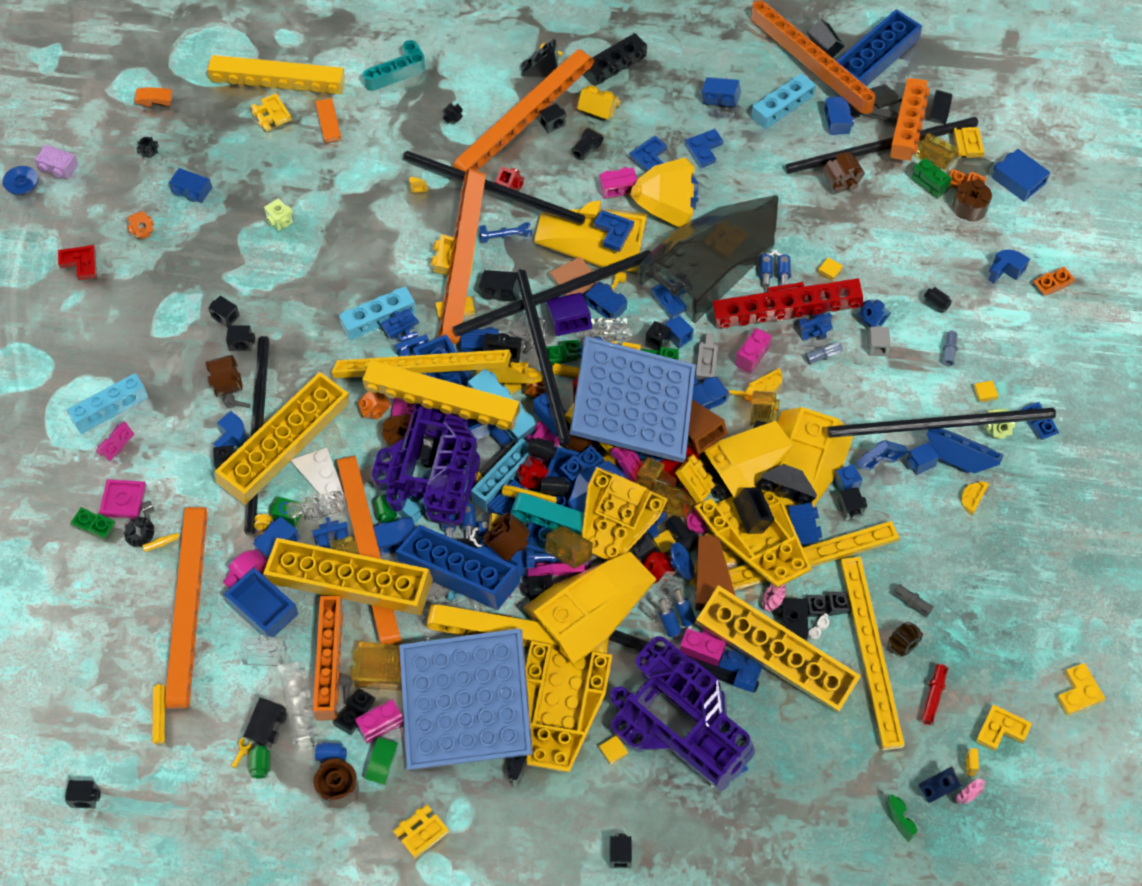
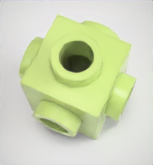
M279 198L264 207L267 222L278 231L293 223L291 208L288 205L285 206Z
M1007 408L988 410V413L1006 412L1009 410ZM1015 422L987 424L985 427L994 438L1003 439L1007 435H1013Z

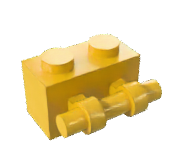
M589 85L581 90L577 109L608 120L614 116L616 106L619 107L621 100H618L619 97L614 96V93L610 91L603 92L598 90V87Z

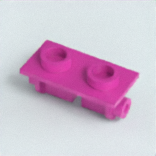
M125 421L120 425L117 424L109 438H106L101 445L97 446L96 452L101 456L104 455L110 462L133 437L134 432Z

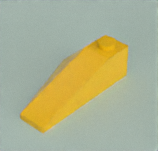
M519 361V363L509 362L507 368L487 369L496 375L499 383H537L544 381L542 373L535 368H529V363L526 361ZM476 370V375L482 370Z

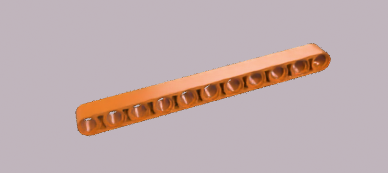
M764 1L753 2L751 20L859 112L869 114L873 111L875 102L874 92Z
M577 49L455 160L453 167L465 172L468 168L478 171L539 115L540 110L547 108L593 65L594 58L583 50Z
M469 168L463 180L438 338L447 334L451 343L455 345L458 343L460 336L457 337L454 334L453 327L463 322L486 177L485 173Z
M356 455L337 459L359 555L381 559ZM372 605L381 647L384 648L402 643L394 610Z
M185 507L165 694L167 709H188L190 705L207 528L206 507Z

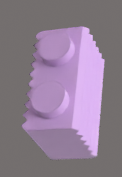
M45 144L34 159L39 171L52 173L57 178L69 179L78 167L74 154Z

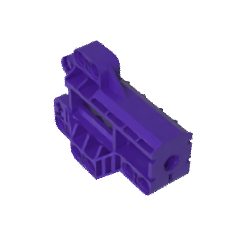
M414 404L405 438L390 448L381 449L376 456L372 470L375 486L380 490L387 491L386 500L391 510H402L406 505L407 499L412 495L417 498H423L426 513L431 522L449 526H459L463 523L471 490L475 486L481 464L480 456L476 451L478 448L477 440L468 429L471 418L463 419L453 413L445 414L439 409H427L421 404ZM424 435L440 439L429 480L413 477ZM386 458L391 459L389 462H383ZM380 476H386L385 479L378 480ZM460 514V518L456 521L449 518L450 515Z
M654 637L636 657V665L647 682L639 687L636 695L621 686L613 688L610 692L612 703L620 711L613 718L611 727L615 734L634 751L671 750L717 790H725L731 780L733 781L741 772L743 766L747 765L755 754L753 742L749 734L727 716L726 696L724 691L721 690L719 680L664 637ZM657 642L665 643V647H659L656 651L654 650V645ZM660 693L697 722L696 726L684 740L647 710ZM691 693L692 697L687 700L686 697ZM618 697H624L625 703L621 699H618ZM623 723L627 724L625 730L618 731L619 725ZM636 737H643L639 744H633Z

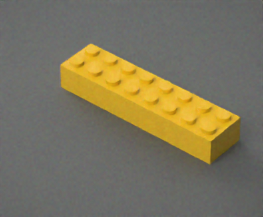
M319 372L215 471L216 483L246 505L348 406L349 393Z
M276 538L263 573L273 585L326 596H341V599L416 615H422L433 580L427 568Z
M719 585L695 621L700 627L835 713L841 710L861 677L855 671Z

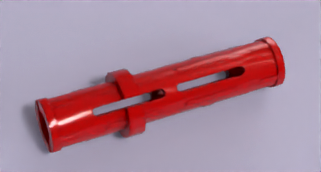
M936 664L933 678L929 681V693L920 719L921 723L928 726L934 724L940 697L946 687L945 679L949 668L943 664Z

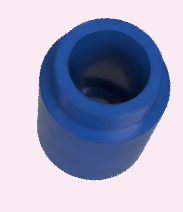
M322 742V744L316 745L315 761H320V763L330 759L346 761L347 748H344L343 743Z

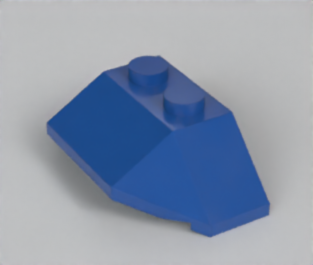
M943 428L928 429L926 433L939 459L945 464H953L960 467L964 472L977 473L998 466L1004 457L1002 453Z
M608 460L577 475L568 504L571 509L584 513L588 483L596 467L611 471L628 480L630 478L622 469Z

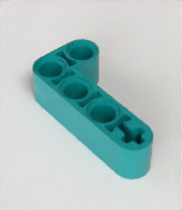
M414 40L405 41L403 43V56L364 70L365 88L369 91H374L423 73L426 69L425 57L417 42Z
M526 493L517 494L511 513L525 526L528 521L576 538H581L584 519L583 512Z

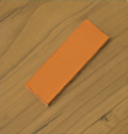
M332 98L315 101L325 143L342 140Z

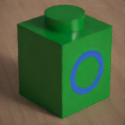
M278 497L276 503H273L270 509L273 521H276L281 516L295 528L303 512L300 502Z

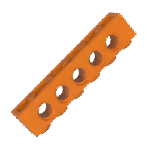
M907 78L890 158L911 161L912 155L917 152L918 144L915 142L919 143L920 132L918 131H921L923 121L920 120H924L925 110L923 109H926L928 100L926 98L929 97L930 88L927 87L928 80Z
M320 596L313 713L316 720H335L337 718L343 623L341 596Z

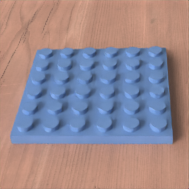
M586 336L583 344L570 434L683 463L686 459L696 365Z
M521 628L399 645L407 770L533 755L523 631Z

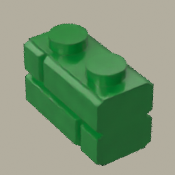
M924 158L914 166L911 179L938 199L949 190L952 177L927 158Z

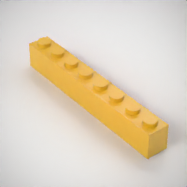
M219 55L211 56L207 69L211 82L342 94L346 80L344 68Z
M370 360L362 379L365 389L371 393L379 392L389 398L403 399L410 404L418 403L427 409H439L445 414L453 413L463 419L471 418L484 425H495L502 430H513L520 413L519 401Z

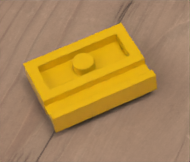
M968 127L960 130L954 128L953 136L958 158H961V156H966V158L984 156L979 127Z

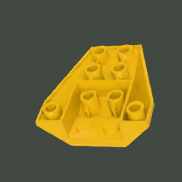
M773 421L720 439L703 452L713 464L733 497L736 498L744 488L756 487V480L762 474L772 470L791 451L794 445L777 421Z
M596 467L587 487L580 548L607 560L627 553L660 517L668 499L620 475Z

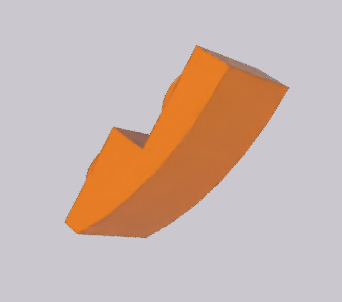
M156 87L136 89L134 103L151 107L152 102L170 106L172 90Z
M952 168L949 176L952 177L950 187L955 189L965 181L981 179L985 183L987 179L972 171L967 175Z
M1063 266L1051 274L1050 272L1034 280L1033 283L1045 296L1075 282V278Z

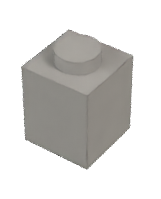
M870 327L868 335L869 356H888L891 346L889 327Z

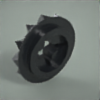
M138 516L135 519H130L129 524L125 525L126 529L123 534L125 541L129 545L142 547V545L152 540L155 528L148 518ZM136 527L141 529L140 532L142 537L135 534Z

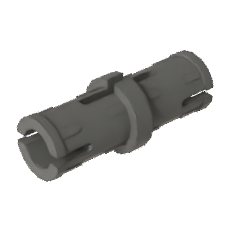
M901 584L893 592V595L907 603L908 607H913L926 617L934 608L933 605L920 598L919 594H914Z

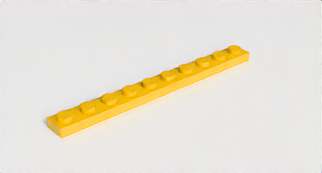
M510 350L337 360L331 373L333 378L364 377L370 360L416 373L507 368L511 353Z
M889 521L803 547L810 566L815 567L897 542L900 537L893 522ZM749 564L728 570L734 591L768 581Z
M861 557L841 559L840 564L882 750L903 748L905 744Z

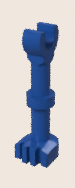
M525 222L517 228L506 229L504 227L501 230L488 232L486 226L482 225L479 226V237L481 243H487L490 238H507V236L511 235L531 237L532 230H525L530 229L529 222Z
M526 549L525 564L526 568H534L535 561L585 563V555H583V550H575L570 553H556V551L534 553L532 549Z

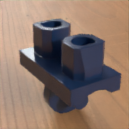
M952 766L918 784L928 803L963 786Z

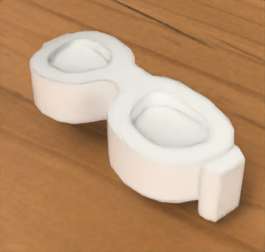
M825 613L819 618L817 626L809 631L808 638L817 640L821 637V630H826L829 626L828 614Z

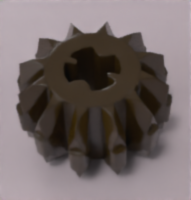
M910 621L902 623L900 627H897L892 632L888 645L896 654L901 657L905 656L918 646V643L922 640L923 633Z

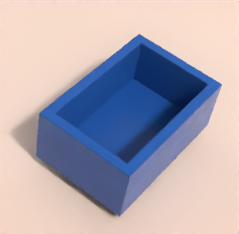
M254 567L224 593L227 604L268 641L273 639L298 615L296 604Z

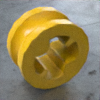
M267 514L256 515L254 518L255 529L266 531L272 522V517Z

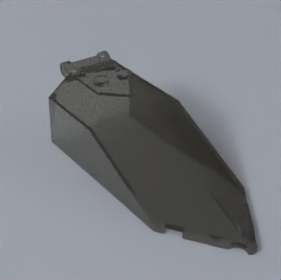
M773 195L720 206L676 229L640 263L639 284L643 286L649 279L653 278L670 290L669 293L674 296L682 289L686 290L692 299V322L696 323L713 307L714 300H720L759 262L761 255L767 254L774 247L779 197ZM658 272H660L661 274H663L664 276H666L667 278H669V279H670L671 281H673L675 284H673L672 282H670L669 280H667L666 278H664V277H663L662 275H660Z

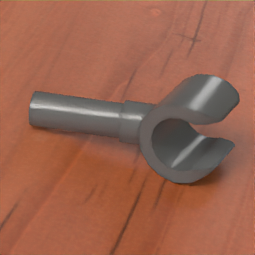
M233 394L225 395V406L227 408L235 406L250 408L251 406L250 403L236 401Z
M151 501L143 503L141 508L145 517L151 521L149 513L155 510Z
M341 674L339 686L345 687L344 704L346 705L353 681L350 676Z

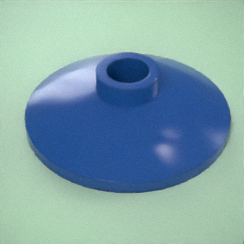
M29 166L14 167L3 177V186L6 191L17 195L31 191L38 183L37 172Z
M679 542L673 543L671 546V565L675 571L678 570L687 580L693 579L695 576L694 565L689 553Z

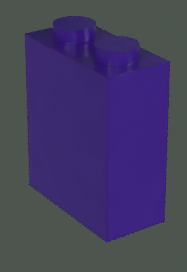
M582 293L561 296L546 302L547 315L556 336L592 329L591 312Z

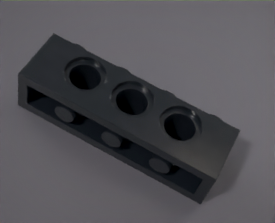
M633 33L593 57V65L583 76L593 86L603 83L608 78L617 75L620 71L629 68L632 64L643 60L647 56V44L636 33Z

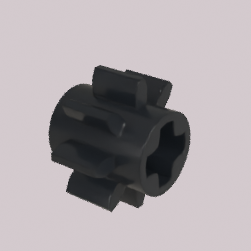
M450 103L443 109L444 115L442 118L447 124L450 121L456 124L463 117L461 114L463 109L458 103L456 105Z
M143 137L140 141H137L138 147L136 148L138 154L142 153L143 158H152L158 153V142L153 141L152 137Z

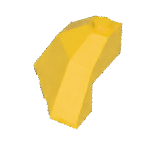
M686 157L654 166L637 179L630 195L637 204L651 214L685 230L693 216V208L690 207L691 198L694 197V184L691 183V176L694 174L695 167Z

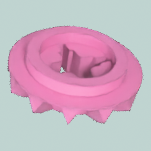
M771 584L767 588L761 601L762 608L767 611H773L782 603L785 597V584L778 588Z
M976 779L967 785L956 797L957 803L959 805L970 803L984 791L986 782L983 779Z

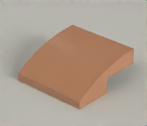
M578 257L550 271L549 274L557 286L592 271L585 261ZM598 281L564 294V296L582 293L583 295L593 288Z

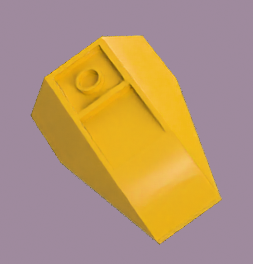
M569 209V210L574 211V212L580 214V210H581V209ZM600 209V211L604 210L634 221V227L620 252L603 246L608 232L594 227L596 218H586L584 224L578 225L546 212L540 214L534 243L574 258L581 257L585 262L603 268L640 253L648 214L618 209ZM638 266L625 271L637 272Z
M804 407L781 411L777 423L794 447L774 468L786 464L802 470L817 494L816 498L811 502L813 507H815L833 482L836 470L843 468L854 436L828 437L827 428L829 426L844 425L838 418ZM777 494L782 500L790 518L789 506L801 504L793 499L783 498Z
M762 490L775 519L762 534H747L733 503L735 499L733 496L717 504L710 498L696 505V511L713 534L719 537L721 542L775 587L778 588L811 571V566L786 508L776 493Z
M628 552L554 584L526 604L523 610L533 621H539L559 643L562 654L572 665H575L607 641L655 583L656 578L631 552Z
M531 641L526 664L533 755L527 756V764L529 766L570 773L606 695L613 655L592 651L591 657L586 656L575 665H572L561 651L552 650L551 644Z

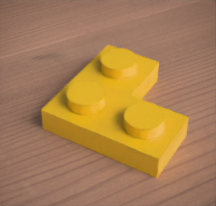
M1085 663L1066 670L1065 675L1074 689L1058 695L1057 699L1067 716L1104 702L1106 698Z
M993 704L976 742L996 751L1004 734L1023 744L1032 723Z

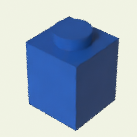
M680 315L666 322L665 326L671 328L670 341L678 349L693 340L694 329Z
M927 442L910 450L906 463L908 468L918 475L935 467L939 456L931 444Z
M852 464L836 470L833 482L840 492L856 487L860 490L863 479L855 465Z

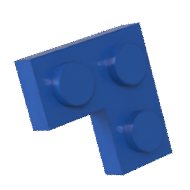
M712 129L686 139L684 145L701 169L716 163V157L711 149L723 145V139L716 129Z
M653 136L632 151L630 158L647 172L652 167L664 163L657 156L667 150V145L657 136Z
M601 210L594 222V227L608 232L603 242L604 247L620 252L634 227V221Z
M681 273L652 288L651 294L670 318H673L687 310V306L679 296L691 291L692 285Z
M883 440L877 443L874 449L864 453L861 456L862 458L856 461L860 469L870 471L883 460L895 463L909 451L905 445Z
M725 649L719 664L721 668L738 673L733 686L752 693L754 692L763 666L745 655Z

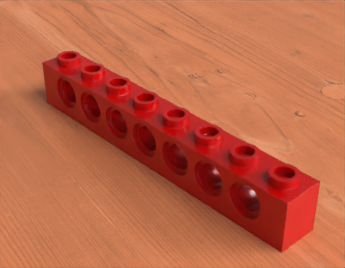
M856 278L714 300L713 311L716 328L727 329L738 325L746 326L751 323H765L771 320H783L790 317H802L810 314L818 315L822 312H837L848 308L856 309L863 306V293L860 279Z

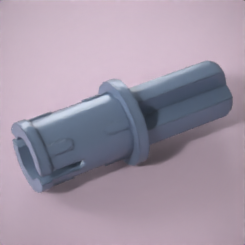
M953 330L946 333V341L943 346V364L945 366H953L955 364V353L958 351L956 346L958 334Z
M840 342L825 347L820 346V349L806 353L805 357L810 365L841 353L843 347Z

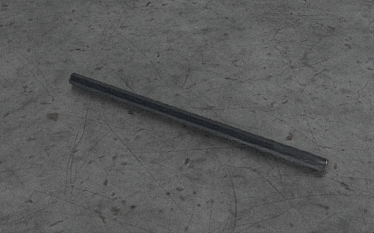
M971 117L918 131L920 132L919 141L953 133L954 128L960 130L962 128L977 127L979 121L977 117ZM894 137L787 163L785 170L787 174L826 165L828 161L831 160L833 162L837 159L835 156L844 152H850L854 157L890 149L892 148Z
M410 151L403 153V160L462 182L464 180L465 171ZM485 179L484 190L578 225L585 223L586 217L582 214Z
M646 250L533 295L535 306L653 259V254L650 250ZM523 300L453 327V332L458 337L524 311Z
M519 269L516 272V277L558 438L561 444L566 445L571 441L530 283L526 270Z
M260 336L258 342L251 436L263 426L269 353V338L267 336ZM258 493L246 504L244 524L246 535H254L256 531L254 518L257 515Z
M1054 408L829 426L827 428V435L830 438L1055 419L1056 410Z
M615 630L609 637L610 641L640 652L649 643V641ZM655 644L654 650L656 651L659 647L663 646ZM688 656L718 680L734 685L738 673ZM759 681L756 684L754 692H756L758 689Z

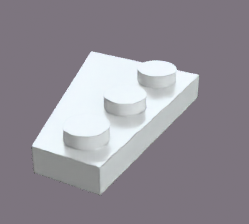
M327 448L291 460V464L297 468L302 477L311 484L326 504L345 498Z

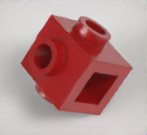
M501 167L495 183L519 191L523 187L525 178L515 168Z
M528 455L524 463L518 467L516 475L523 487L527 489L532 487L537 490L541 485L542 478H545L549 470L543 462Z
M652 552L646 556V560L642 563L656 578L654 584H664L677 572L671 565V558L665 553Z

